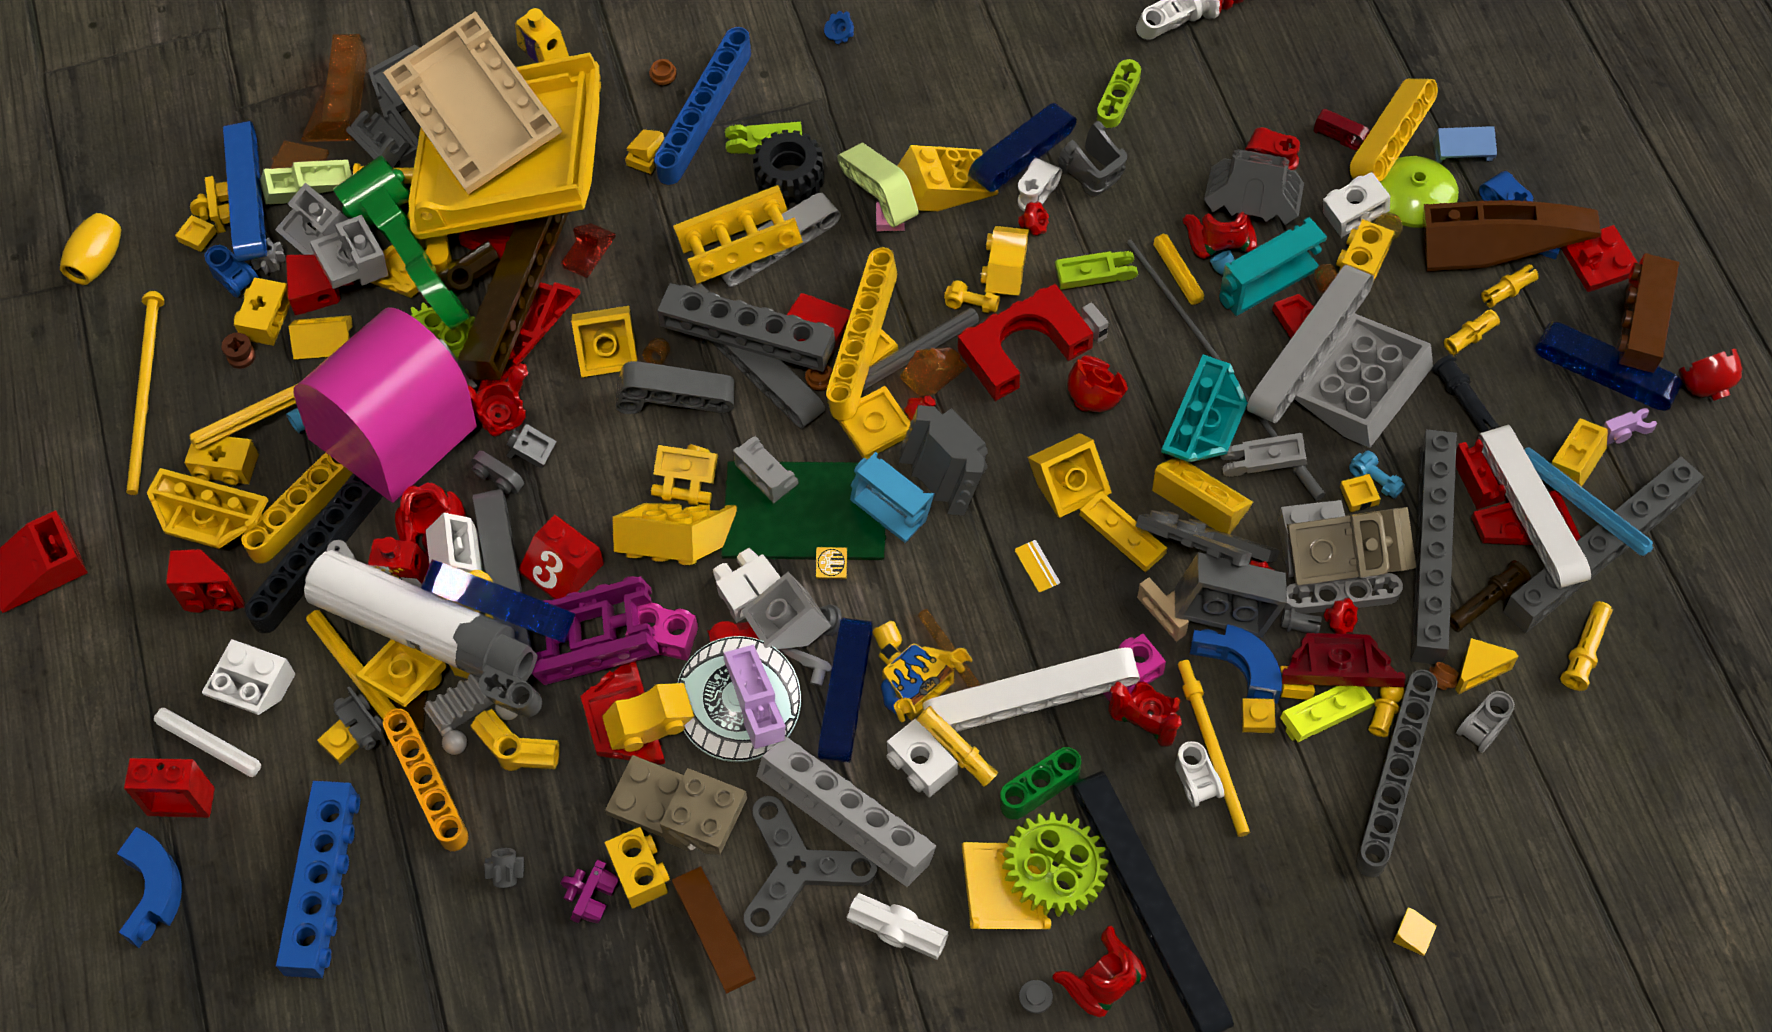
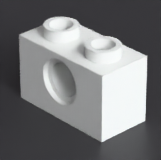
M1370 172L1365 176L1356 177L1349 185L1340 190L1335 189L1323 198V214L1342 238L1349 234L1352 228L1358 229L1362 219L1370 222L1390 211L1391 196L1376 176ZM1357 201V202H1360V203H1359V204H1351L1350 202Z
M916 718L887 741V758L897 770L902 768L909 776L907 779L911 786L917 792L923 791L929 798L958 775V762ZM917 756H924L928 759L923 764H917L912 761Z

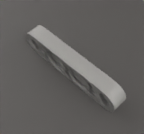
M1392 573L1298 586L1294 583L1287 587V604L1284 608L1286 610L1295 608V612L1304 614L1325 612L1326 609L1332 608L1335 601H1341L1344 598H1350L1358 608L1395 603L1399 599L1403 583L1397 575ZM1388 584L1389 588L1393 589V592L1388 593L1386 589H1382L1383 585ZM1372 585L1373 591H1376L1375 596H1372ZM1353 586H1360L1365 590L1366 595L1362 598H1355L1350 594L1349 589ZM1324 589L1331 590L1336 598L1330 602L1324 601L1320 598L1319 592ZM1310 592H1313L1314 603L1311 602V597H1309ZM1293 594H1297L1298 598L1302 599L1300 604L1296 603L1295 599H1292Z

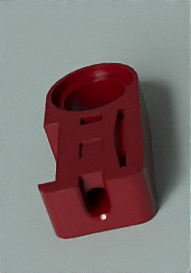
M1322 109L1314 126L1316 134L1320 132L1340 141L1341 145L1358 151L1370 133L1369 129L1364 125L1327 109ZM1352 134H1354V135L1360 137L1362 140L1357 139V138L1354 137Z

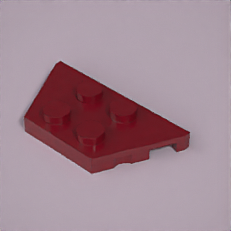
M1307 633L1301 641V647L1294 652L1290 665L1282 671V684L1404 687L1406 678L1402 671L1397 673L1390 665L1391 658L1378 648L1377 642L1368 634Z

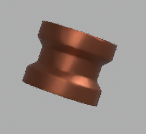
M232 333L224 338L221 348L232 367L243 369L249 367L254 362L256 353L245 334Z

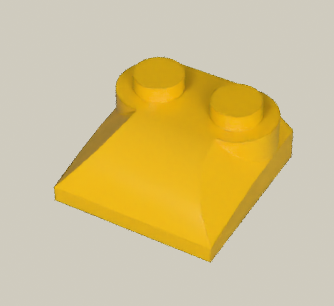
M390 639L356 674L358 680L405 707L421 692L432 690L440 684L442 672L446 668V664L422 653L416 648L408 647Z

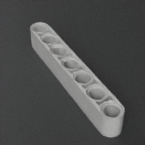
M1349 265L1343 266L1253 391L1247 405L1248 412L1273 423H1277L1369 294L1374 281L1373 275Z

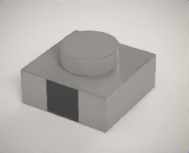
M1092 302L1082 307V318L1094 332L1093 338L1099 343L1106 339L1109 322Z

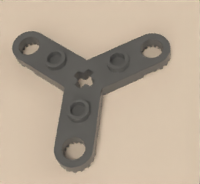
M764 796L755 802L752 810L754 821L777 866L744 913L745 926L752 935L765 937L767 934H771L805 885H852L863 887L864 885L868 886L871 882L873 883L878 872L877 865L860 852L807 850L783 803L778 798ZM769 805L771 807L774 806L778 813L773 819L766 820L760 816L762 808ZM795 860H800L801 865L806 866L801 868L798 874H794L792 868L788 867L794 865ZM862 861L867 863L871 868L867 875L857 876L852 872L855 863H861ZM759 911H764L770 916L769 922L762 927L755 926L751 922L753 915L756 912L759 913Z

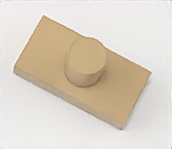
M1150 577L1140 583L1137 598L1176 642L1183 638L1187 633L1189 621L1175 618V590L1166 596Z

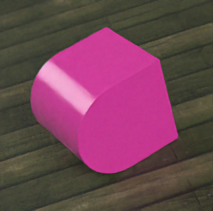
M391 307L382 310L294 387L293 391L308 439L392 503L477 427L466 379L453 356L439 339L418 320L399 309Z

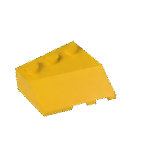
M643 503L613 516L614 552L626 553L628 558L650 556L653 561L674 559L678 560V563L682 565L695 564L698 559L724 546L737 512V505H726L725 508L715 511L710 510V505L705 504L686 507L682 510L680 504Z

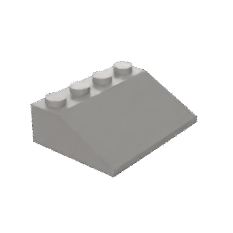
M1354 314L1294 399L1342 436L1370 448L1432 369L1431 344Z

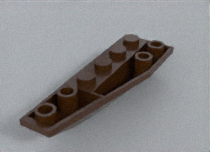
M1514 200L1424 204L1423 234L1427 271L1486 268L1601 237L1598 210L1565 204Z

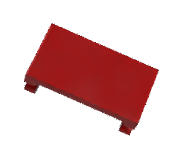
M1480 439L1476 440L1472 448H1468L1466 442L1458 444L1455 464L1477 510L1506 500V489L1503 484H1498L1482 452L1484 445Z

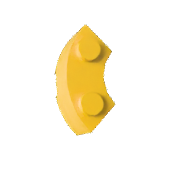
M995 226L993 234L988 233L986 250H990L988 266L982 267L981 283L986 284L985 292L1020 295L1029 229Z
M684 683L656 684L649 691L639 696L615 701L602 717L612 750L625 748V751L632 752L642 748L643 744L667 735H675L685 729L684 725L694 717Z

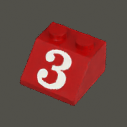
M554 514L534 535L518 571L556 600L566 597L569 593L578 592L604 565L600 548Z

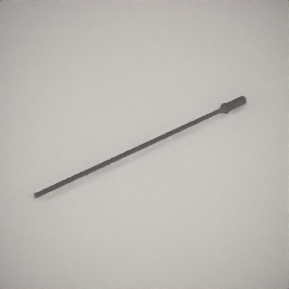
M1128 240L1127 244L1212 358L1221 360L1133 241ZM1241 387V389H1242V391H1243V393H1244V396H1245V398H1246V400H1247V403H1248L1250 397L1247 395V393H1246V392L1244 391V389ZM1256 415L1271 437H1277V433L1268 421ZM1306 465L1293 466V474L1298 476L1316 501L1322 499L1325 496V492L1307 470Z

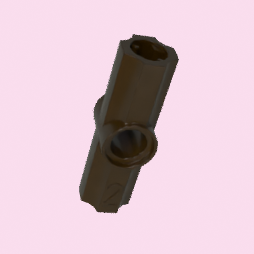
M487 240L460 259L452 260L437 275L447 289L455 293L460 289L468 288L472 281L495 267L501 258ZM455 269H465L467 271L466 277L462 280L454 279L452 273ZM418 289V291H419V293L421 294L422 298H423V299L425 300V302L431 307V305L428 303V301L425 299V297L422 295V293H421L420 290Z

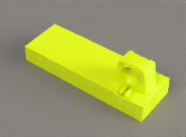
M1336 686L1283 711L1280 718L1287 727L1285 732L1292 741L1296 739L1297 742H1300L1370 709L1375 701L1364 686Z

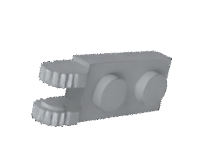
M1302 433L1242 442L1243 444L1230 446L1227 454L1220 455L1223 460H1237L1245 456L1243 461L1227 463L1222 466L1223 474L1229 477L1240 476L1246 472L1248 474L1307 464Z

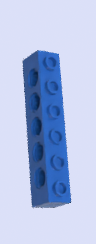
M312 782L276 967L284 976L323 979L324 969L330 965L331 949L329 948L331 936H335L337 930L335 911L336 906L341 904L343 898L342 874H346L348 871L349 857L346 853L348 844H352L355 833L354 825L352 824L354 813H358L360 808V796L356 793L351 783ZM339 813L336 820L326 822L330 815ZM333 843L329 851L320 852L324 845ZM327 874L323 882L314 883L319 875ZM321 904V908L317 913L308 914L311 907ZM315 936L312 944L302 946L303 941L307 937Z

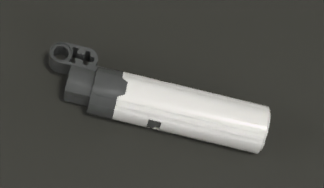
M333 550L325 551L311 565L306 575L304 595L308 603L408 647L416 648L426 655L479 677V689L495 705L523 717H532L540 711L542 698L526 682L535 667L538 655L529 645L514 639L515 632L513 627L453 601L438 597V595ZM503 685L507 689V692L505 693L502 690L495 688V686L501 687ZM525 694H530L527 702L519 705L520 698Z

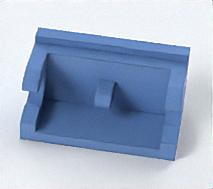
M1494 126L1438 128L1433 139L1435 160L1438 163H1442V160L1446 158L1485 157L1486 161H1492L1497 156Z

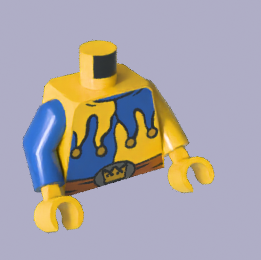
M893 644L885 646L879 654V658L887 664L882 671L883 682L880 686L885 707L895 713L900 722L905 721L904 714L912 721L923 711L922 704L925 701L939 697L954 683V669L952 668H956L959 673H963L965 668L962 663L973 661L967 650L957 648L950 652L911 644L901 653Z

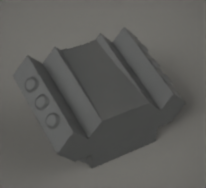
M1238 149L1234 150L1232 159L1224 158L1211 167L1204 200L1212 212L1225 205L1231 216L1244 212L1247 215L1262 217L1267 222L1278 215L1284 225L1299 216L1304 182L1295 170L1288 169L1289 160L1286 157Z
M918 405L910 422L909 429L906 432L905 439L902 442L899 463L913 464L911 477H917L932 493H935L934 501L948 502L947 514L964 515L982 474L988 468L985 461L988 451L986 443L952 408L942 415L934 406Z

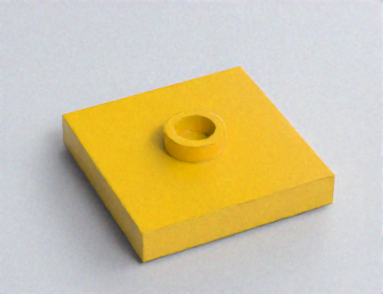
M886 386L860 398L856 413L850 419L837 420L862 458L869 459L875 452L880 453L903 441L910 426V420Z

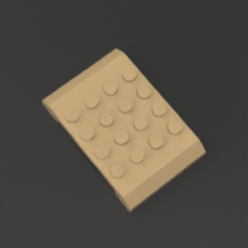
M476 11L383 72L467 194H470L562 132L557 122L537 98Z

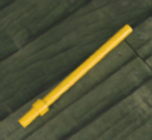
M1183 660L1177 664L1184 682L1182 689L1186 700L1191 702L1214 770L1222 782L1224 798L1238 837L1246 836L1250 833L1202 698L1204 691L1200 681H1196L1190 661Z

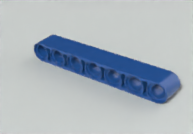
M734 27L727 31L655 154L654 160L657 176L661 183L671 185L681 179L749 61L751 45L749 32L746 29Z
M252 121L223 126L233 251L237 262L267 257L255 129Z

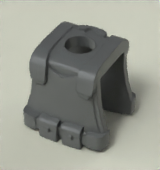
M1097 121L1090 127L1085 141V150L1105 166L1103 170L1099 171L1074 140L1068 142L1061 150L1058 160L1059 168L1062 169V172L1064 174L1069 173L1082 183L1083 190L1093 197L1106 191L1121 178L1125 171L1127 160L1125 150H1119L1106 135L1104 131L1105 126L1100 121Z

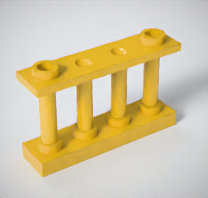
M778 185L673 225L683 253L689 251L694 253V257L687 260L697 284L803 243L795 218L785 221L782 216L787 211ZM772 220L773 226L760 231L757 230L756 225ZM743 230L746 231L747 236L731 241L730 235ZM719 240L721 246L705 252L704 245Z

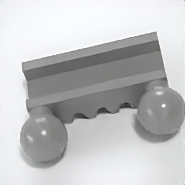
M472 674L468 676L467 681L460 680L456 688L449 687L445 695L438 694L434 702L427 701L424 707L426 714L431 718L443 736V749L451 755L462 753L467 746L465 734L453 729L494 704L479 689L480 678ZM495 686V688H498L504 692L502 687ZM495 705L496 714L503 720H512L518 716L514 712Z

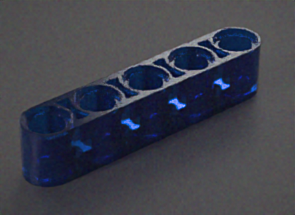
M1056 103L1048 105L978 157L971 165L968 176L989 192L996 191L1028 167L1035 158H1040L1065 139L1073 131L1077 123L1076 117Z
M1551 322L1546 326L1535 347L1540 357L1657 410H1669L1682 387V380L1676 374L1661 367H1657L1655 372L1651 373L1618 364L1620 352L1616 351V347L1559 322Z
M433 559L421 585L423 590L563 643L567 639L576 615L573 612Z
M841 618L819 740V759L851 762L872 638V621Z

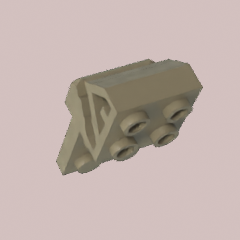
M1408 507L1287 524L1294 579L1297 586L1382 575L1388 572L1416 568Z
M632 755L605 812L608 816L661 836L665 839L666 843L683 850L691 851L697 848L704 854H721L747 800V793L743 789L689 768L682 775Z

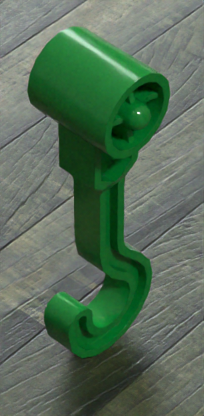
M380 155L333 188L343 204L342 212L348 218L362 215L369 229L376 225L381 233L385 235L386 239L395 247L406 265V271L442 321L453 331L470 319V316L454 292L448 290L441 281L432 261L410 230V220L401 208L409 202L410 191L403 183L405 179L404 173L399 169H393L388 161Z

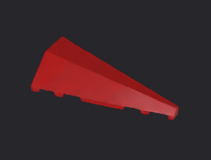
M540 282L501 379L482 380L477 393L485 386L504 382L509 377L510 370L523 361L580 295L579 289L556 282L553 285Z

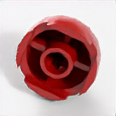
M1732 349L1730 351L1731 356L1728 357L1724 351L1691 363L1692 367H1689L1690 370L1687 372L1685 367L1678 369L1686 389L1698 397L1711 396L1713 401L1730 396L1729 389L1736 386L1742 378L1743 368L1737 349Z
M1088 355L1083 356L1081 360L1078 359L1070 370L1067 379L1068 391L1074 400V404L1080 410L1105 412L1114 408L1128 390L1127 383L1119 372L1114 376L1108 371L1110 367L1108 363Z

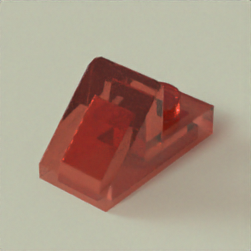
M592 223L574 227L573 231L576 241L562 260L564 269L585 278L589 277L616 237L615 233Z

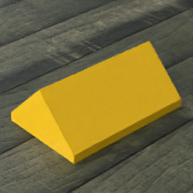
M1175 457L1159 464L1155 470L1153 492L1217 531L1230 534L1253 504V501L1185 460Z

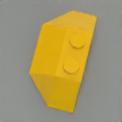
M163 468L159 469L147 491V495L165 534L220 549L254 527L268 502V498L265 496Z

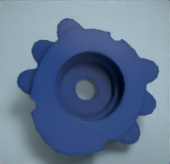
M838 11L837 14L832 13L830 15L829 21L826 22L824 27V33L829 39L835 40L836 44H840L842 41L847 42L848 38L854 36V26L848 11L844 14L842 11Z

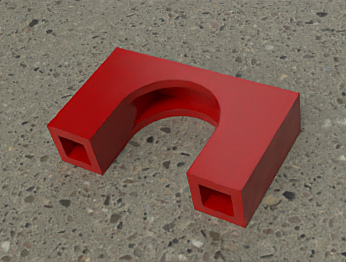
M1056 284L1037 290L1033 296L1013 303L1009 309L999 314H992L981 324L975 327H968L958 335L959 354L994 401L1020 388V372L1001 347L1003 341L1012 333L1020 330L1042 332L1054 342L1068 361L1092 349L1094 332Z

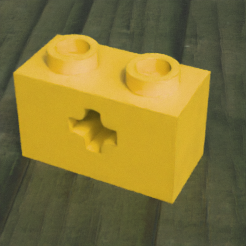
M254 277L250 288L248 287L244 293V302L240 311H237L234 316V326L237 332L245 334L251 342L274 346L291 306L288 300L287 284Z
M226 436L201 449H196L191 443L184 463L192 477L206 481L210 479L219 480L229 485H237L238 483L249 484L259 453L251 439Z

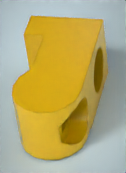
M447 235L418 239L422 248L427 247L425 252L435 266L436 273L446 268L452 261Z

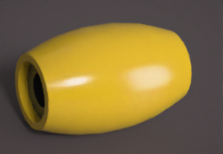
M95 213L83 221L74 230L63 250L60 263L62 274L69 280L81 285H87L97 278L108 267L115 256L121 237L120 225L111 217L101 213Z

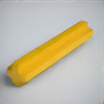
M1163 233L1160 236H1156L1153 245L1189 303L1192 305L1201 303L1204 300V293L1168 235Z

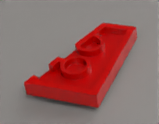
M1556 490L1549 492L1575 540H1580L1581 536L1561 494ZM1510 502L1473 512L1471 518L1482 543L1533 545Z

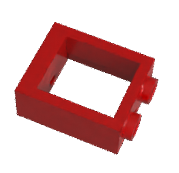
M130 758L124 789L147 816L210 818L215 787L194 759ZM163 764L164 768L162 770H158V766Z

